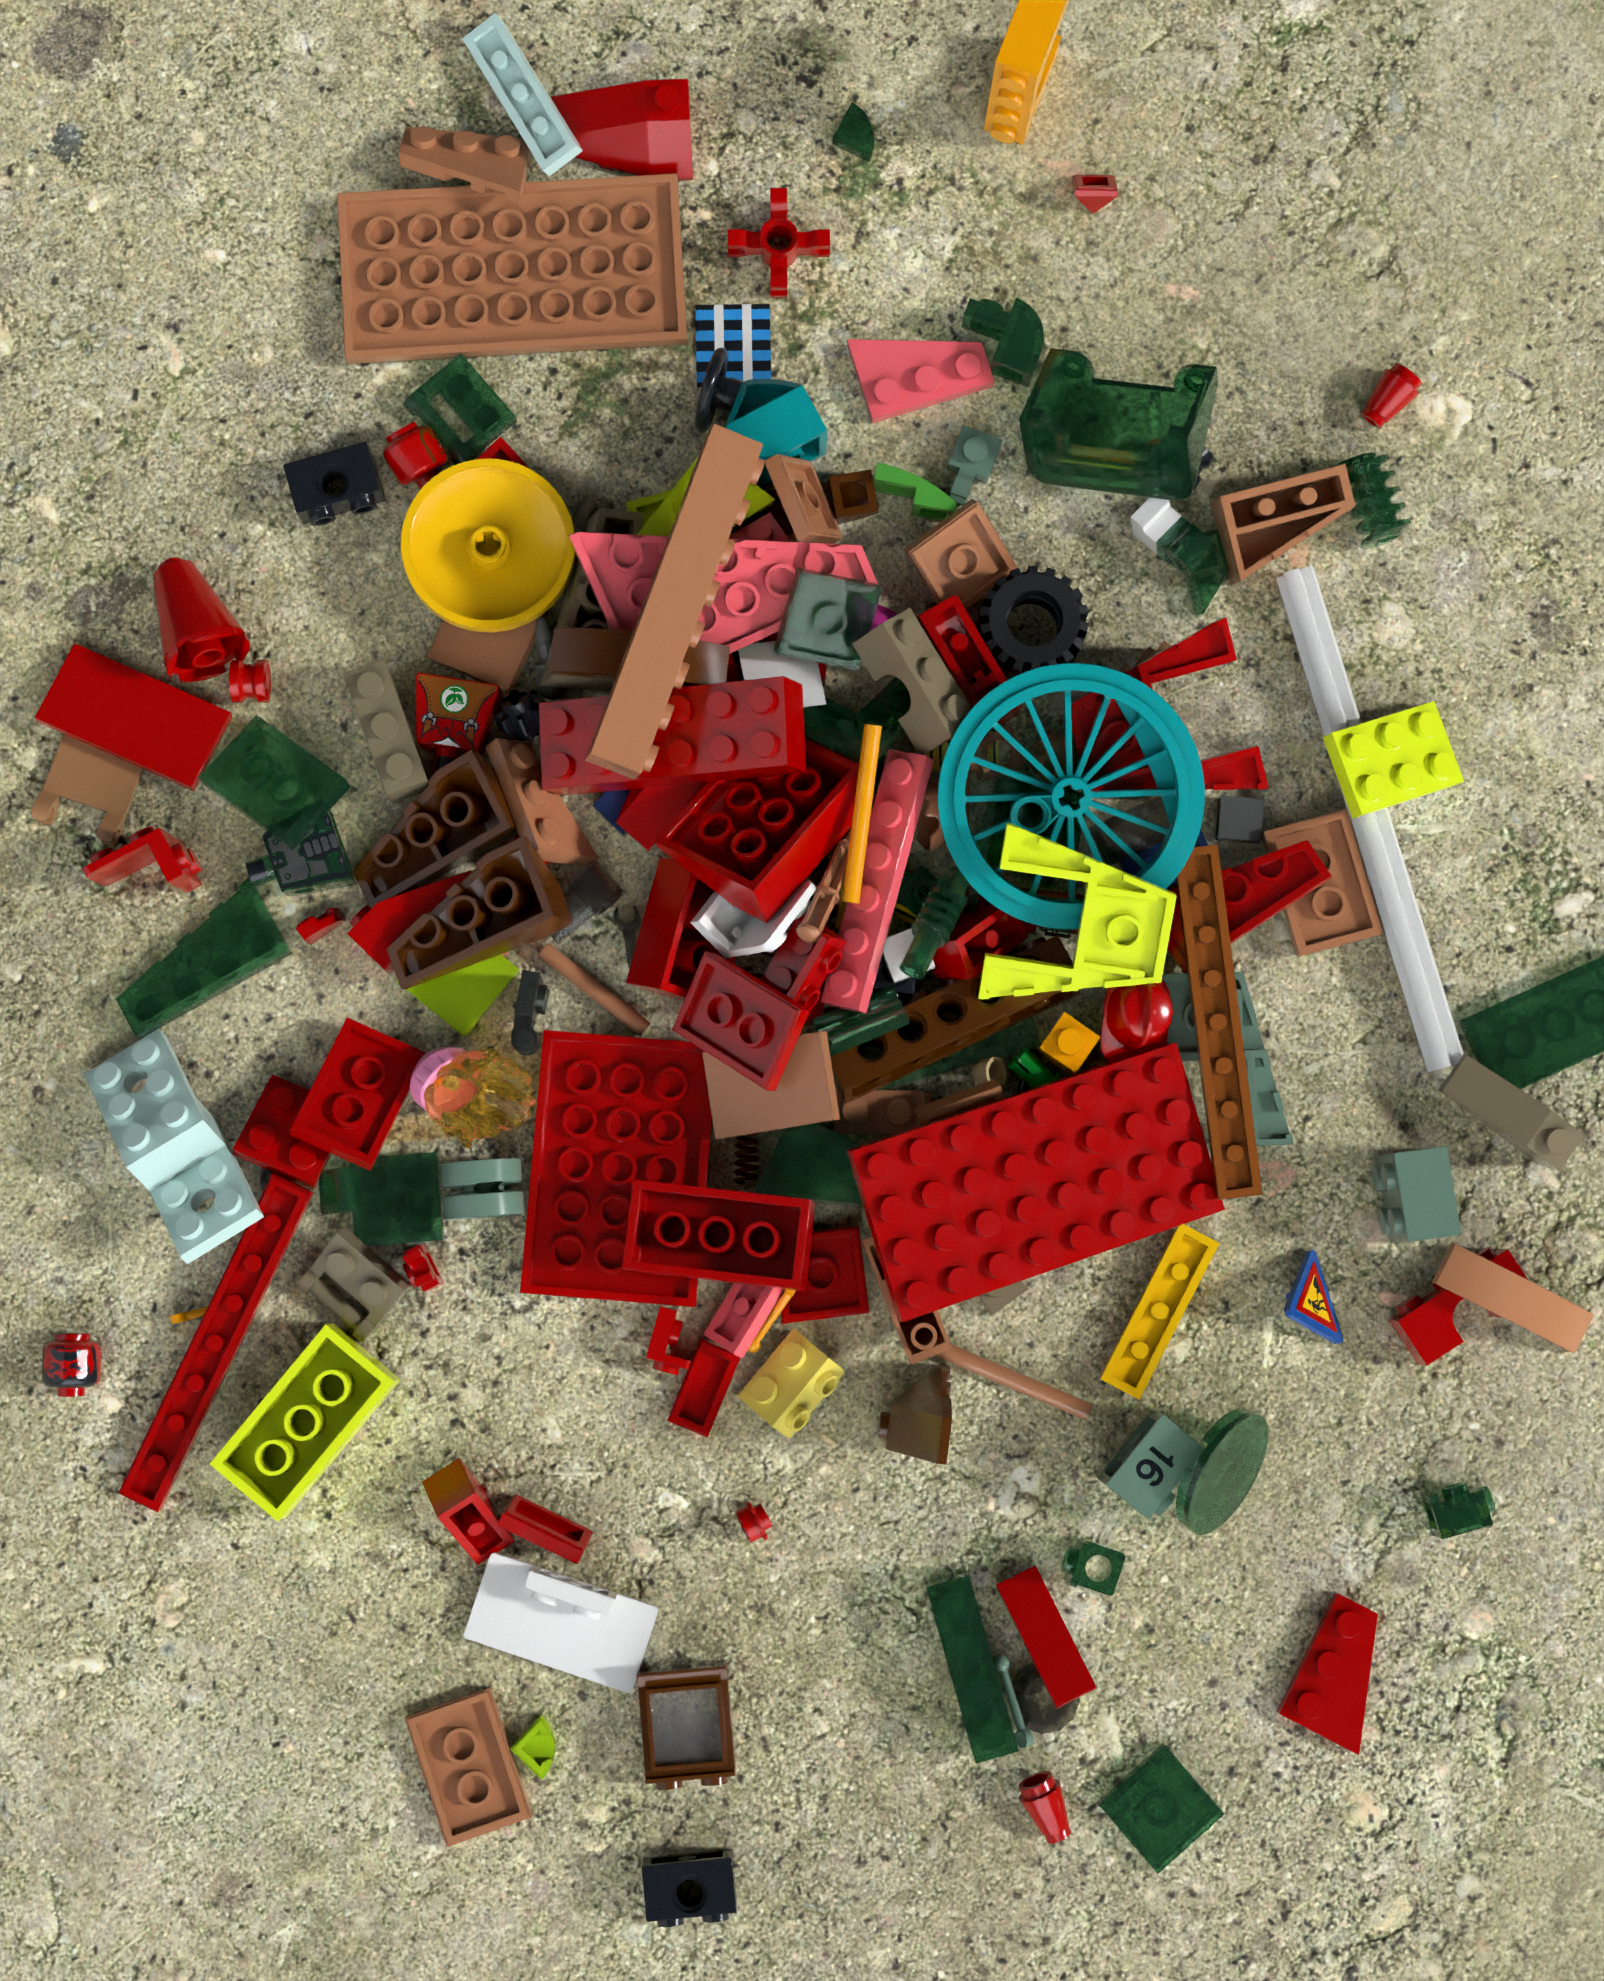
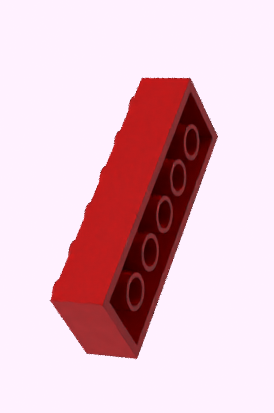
M785 676L681 687V689L673 688L668 700L669 704L674 705L672 716L665 731L658 728L652 743L659 747L650 772L642 770V773L635 780L585 761L609 695L539 703L542 790L559 795L569 796L806 772L802 684Z

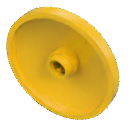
M474 459L443 470L427 482L417 493L410 504L403 522L401 556L412 588L420 600L435 615L454 626L466 630L489 633L503 632L534 621L559 599L570 580L574 568L576 552L568 535L575 532L571 516L563 499L555 488L538 473L523 465L507 460Z

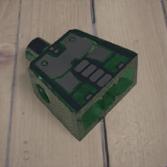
M325 801L309 807L266 831L262 837L268 855L246 862L247 872L254 887L277 879L281 891L287 896H298L357 884L333 812Z

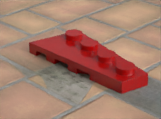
M1308 840L1257 857L1241 865L1221 870L1230 944L1332 878V875ZM1171 888V890L1169 891L1175 893L1177 896V888ZM1177 896L1167 948L1183 973L1187 974Z

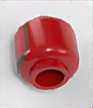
M414 421L385 438L388 445L383 449V457L401 485H410L416 482L419 489H421L434 476L440 473L438 469L447 461L444 449L429 426L422 425L418 427Z

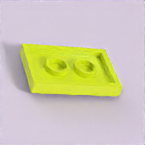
M1435 701L1332 732L1322 737L1352 819L1464 782Z

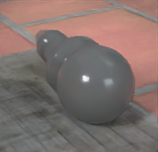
M540 616L536 621L535 638L538 641L537 649L541 661L534 663V668L539 671L535 679V686L542 697L556 700L563 697L569 688L540 685L553 637L547 621L544 617Z

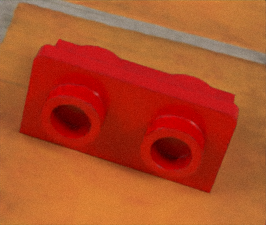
M803 914L794 920L785 941L779 946L760 980L808 1010H811L819 1000L821 994L819 989L825 978L840 964L843 957L842 949L847 940L824 926L822 935L817 943L803 941L796 932L798 925L802 924L806 915Z

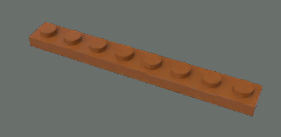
M1218 844L1194 847L1188 861L1175 878L1216 1199L1224 1200L1263 1195Z

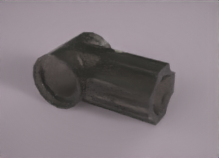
M597 859L590 861L575 873L567 882L568 887L562 891L574 923L550 934L558 945L593 915L597 917L609 909L625 892Z

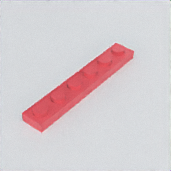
M888 749L870 816L860 902H847L839 931V936L847 940L842 949L843 957L838 967L828 974L821 998V1003L828 1006L867 1013L934 760L927 755Z

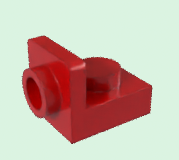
M660 1306L646 1358L654 1360L653 1369L678 1375L680 1368L689 1370L691 1359L669 1354L666 1351L668 1345L677 1347L683 1321L675 1319L678 1310Z

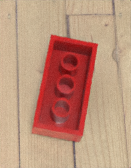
M633 1179L622 1269L806 1292L816 1203L810 1199Z

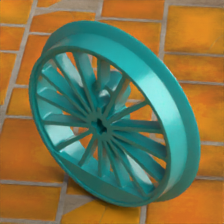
M1081 663L1055 664L1024 672L1005 681L984 696L966 715L953 735L943 760L938 786V810L943 836L954 862L966 880L982 897L1003 912L1034 925L1055 929H1079L1084 898H1075V880L1068 879V897L1065 899L1036 894L1042 875L1035 874L1029 889L1024 890L1001 875L1004 869H1000L999 864L996 867H992L987 862L976 845L978 840L1005 829L1006 823H1012L1038 835L1055 820L1048 839L1056 842L1066 817L1067 847L1074 850V817H1076L1093 858L1103 862L1082 814H1085L1141 867V870L1134 876L1167 889L1181 872L1194 849L1201 829L1205 805V784L1200 757L1187 727L1174 709L1150 687L1127 674L1102 666ZM1064 691L1065 774L1061 769L1031 701L1032 698L1040 695ZM1071 691H1088L1102 694L1104 697L1073 773ZM1115 699L1129 727L1081 777L1110 700ZM1025 702L1057 777L1047 770L997 721L1010 710ZM993 727L1039 770L1051 784L974 756L984 736ZM1134 734L1144 757L1088 782ZM973 762L1048 790V792L965 795V786L969 767ZM1147 764L1157 788L1091 790ZM1066 785H1070L1074 790L1081 789L1082 791L1076 797L1078 804L1070 807L1067 802L1059 803V798L1064 796L1063 787ZM1160 796L1169 826L1163 827L1094 801L1092 798ZM1013 801L1009 810L1010 818L975 834L970 832L965 803ZM1028 802L1036 803L1042 809L1041 820L1033 826H1025L1017 818L1019 808ZM1089 806L1164 834L1161 845L1150 861L1145 862L1089 809Z

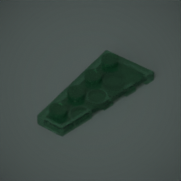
M250 877L238 886L239 890L225 903L221 902L208 914L210 917L191 934L188 932L176 943L177 947L161 962H155L116 998L135 1037L142 1039L158 1028L167 1025L293 954L254 881L251 882Z

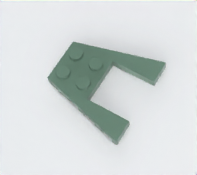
M1243 971L1234 972L1256 1146L1294 1145L1293 1137L1289 1132L1283 1112L1282 1100L1271 1072L1267 1050L1264 1048L1259 1032L1258 1020ZM1163 974L1162 979L1170 991L1173 1007V1016L1169 1025L1166 1043L1177 1042L1182 1061H1199L1188 974Z

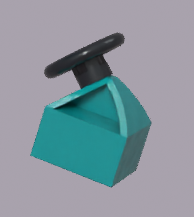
M722 347L714 351L698 399L695 415L697 431L706 432L713 421L716 410L730 413L726 429L763 444L758 457L760 459L766 460L779 454L812 462L826 455L828 430L802 384L777 379H751L743 382L732 377L727 378L725 376L728 366V352ZM765 464L756 484L761 489L773 483Z

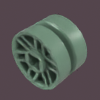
M520 1158L486 1159L440 1164L442 1187L461 1189V1193L443 1197L444 1220L525 1214L523 1192L519 1190H504L505 1185L522 1181Z

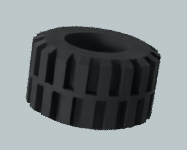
M1028 566L1026 572H1020V569L1016 568L1010 571L1007 578L1001 576L996 580L993 588L989 589L984 597L978 616L977 630L998 666L1002 669L1004 676L1008 679L1010 674L1017 676L1044 666L1072 663L1083 645L1089 624L1086 622L1088 615L1087 604L1082 605L1081 599L1083 595L1079 588L1072 590L1070 587L1072 580L1065 575L1062 579L1055 577L1056 570L1047 567L1045 573L1038 572V566ZM1024 604L1041 606L1053 616L1057 625L1056 636L1052 641L1040 646L1023 644L1009 631L1007 626L1008 614L1014 608Z

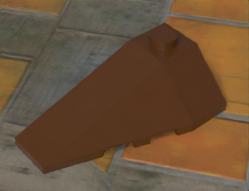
M476 750L468 751L437 770L428 780L429 785L415 801H411L402 811L404 815L389 833L382 835L352 871L371 908L377 902L409 892L500 846L518 834L495 770Z
M522 836L485 854L475 864L476 869L460 884L455 883L445 892L447 896L430 913L422 914L387 948L401 989L406 990L533 943L574 923L558 881L527 837Z
M936 1366L890 1402L889 1412L881 1411L878 1438L885 1439V1448L887 1450L932 1463L947 1465L952 1424V1401L949 1397L951 1382H948L950 1378L949 1366Z

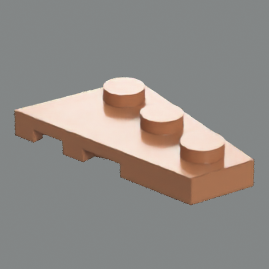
M496 738L490 743L486 749L519 838L522 836L527 837L543 861L588 867L596 861L598 856L560 795L542 790L541 765L529 745Z

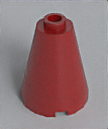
M178 557L163 561L153 575L163 661L168 675L172 677L173 673L177 674L182 682L204 681L222 675L226 672L225 664L234 658L243 661L248 654L250 644L246 633L192 561Z

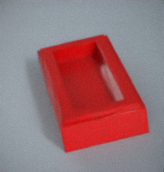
M701 1338L667 1421L708 1438L740 1357L719 1345Z
M517 1494L513 1495L497 1526L575 1564H578L594 1533L592 1530Z

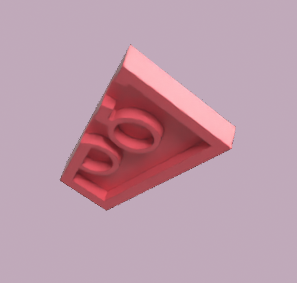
M847 339V347L872 424L994 387L995 381L982 342Z

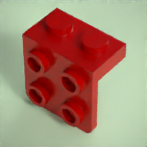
M147 827L135 832L129 837L131 843L117 850L110 847L95 853L89 858L91 863L82 869L86 878L106 887L157 861L167 882L186 893L202 886L197 873L202 871V867L192 849H185L179 839L160 827L155 830L153 827Z

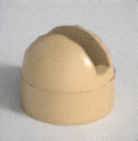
M999 1057L982 1059L971 1070V1076H974L975 1081L974 1087L997 1079L1002 1091L1008 1085V1068Z

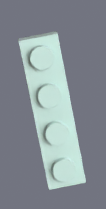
M494 13L462 38L543 172L551 176L583 151L502 18Z

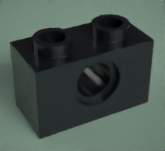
M366 441L283 465L296 514L303 524L310 523L312 526L325 525L333 522L336 519L335 515L352 511L353 514H364L376 509L378 503L386 501L373 454ZM336 479L346 481V486L341 493L337 495L326 493V487L331 481Z
M732 1849L643 1858L641 1868L646 1922L657 1921L658 1927H675L684 1924V1918L702 1917V1922L715 1923L728 1920L729 1914L737 1913V1893ZM685 1880H694L701 1885L703 1892L698 1898L689 1900L680 1895L677 1887Z

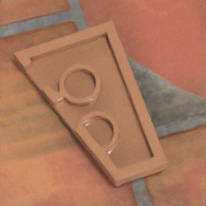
M425 126L405 127L399 149V166L443 181L456 177L471 182V190L484 194L488 192L489 188L506 193V201L520 205L532 153L523 138H517L513 135L496 136L476 134L471 131L436 130Z

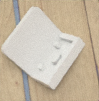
M811 881L803 882L768 923L734 907L714 891L690 923L725 959L743 955L749 956L766 951L772 952L785 941L787 937L785 931L793 920L798 919L808 910L811 904L810 898L816 891V886Z

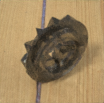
M1032 1662L1024 1666L1017 1672L1012 1680L1025 1728L1039 1734L1061 1731L1064 1726L1074 1720L1080 1698L1058 1709L1055 1708L1053 1702H1050L1047 1710H1045V1716H1042L1039 1703L1025 1697V1695L1032 1696L1033 1693H1040L1042 1686H1044L1034 1663Z

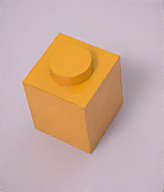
M1064 1012L1037 1049V1052L1070 1076L1077 1072L1100 1039V1036Z

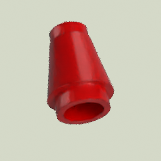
M1395 363L1391 369L1386 368L1365 408L1360 413L1361 416L1372 426L1381 429L1385 423L1390 421L1419 395L1417 390L1422 385L1421 380L1412 371L1399 363Z
M1049 1771L1038 1772L1025 1778L1019 1784L1021 1792L1019 1800L1042 1835L1045 1836L1047 1843H1057L1069 1837L1071 1829L1069 1827L1060 1781L1054 1779Z

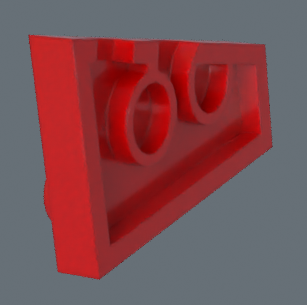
M1334 1592L1276 1712L1359 1755L1378 1614Z

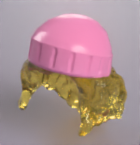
M449 1046L432 1049L421 1057L410 1078V1092L413 1100L428 1113L433 1121L440 1125L445 1134L460 1140L466 1149L472 1146L474 1139L496 1138L501 1131H509L514 1127L524 1125V1122L532 1116L530 1107L536 1103L535 1098L531 1096V1093L534 1091L531 1085L532 1077L528 1075L526 1070L519 1069L518 1065L512 1060L504 1058L500 1052L494 1049L467 1051Z

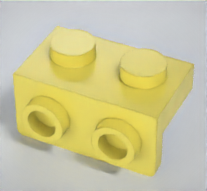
M793 1328L738 1394V1397L770 1426L785 1437L791 1438L795 1432L801 1430L808 1423L812 1411L821 1400L829 1396L836 1389L840 1377L844 1374V1369Z

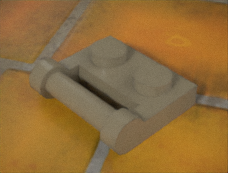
M344 1227L336 1233L296 1286L306 1295L310 1292L354 1330L352 1335L363 1344L374 1333L411 1284ZM328 1274L370 1311L367 1317L363 1316L322 1280L323 1276Z

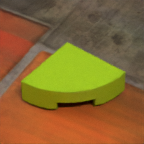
M541 1714L510 1747V1750L541 1780L546 1776L552 1765L556 1746L552 1727L546 1717Z

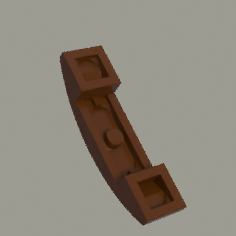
M871 469L829 476V481L820 482L838 525L879 513ZM766 491L775 499L773 504L743 521L741 526L731 531L730 535L769 512L786 535L794 534L777 491Z
M554 628L549 673L594 678V675L616 677L633 631L597 628ZM699 640L696 648L688 646L683 662L690 664L682 687L725 683L730 647Z

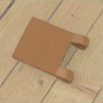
M63 734L42 791L32 806L31 816L38 823L44 825L53 824L60 797L107 812L98 827L97 838L105 845L116 847L120 842L125 819L144 769Z

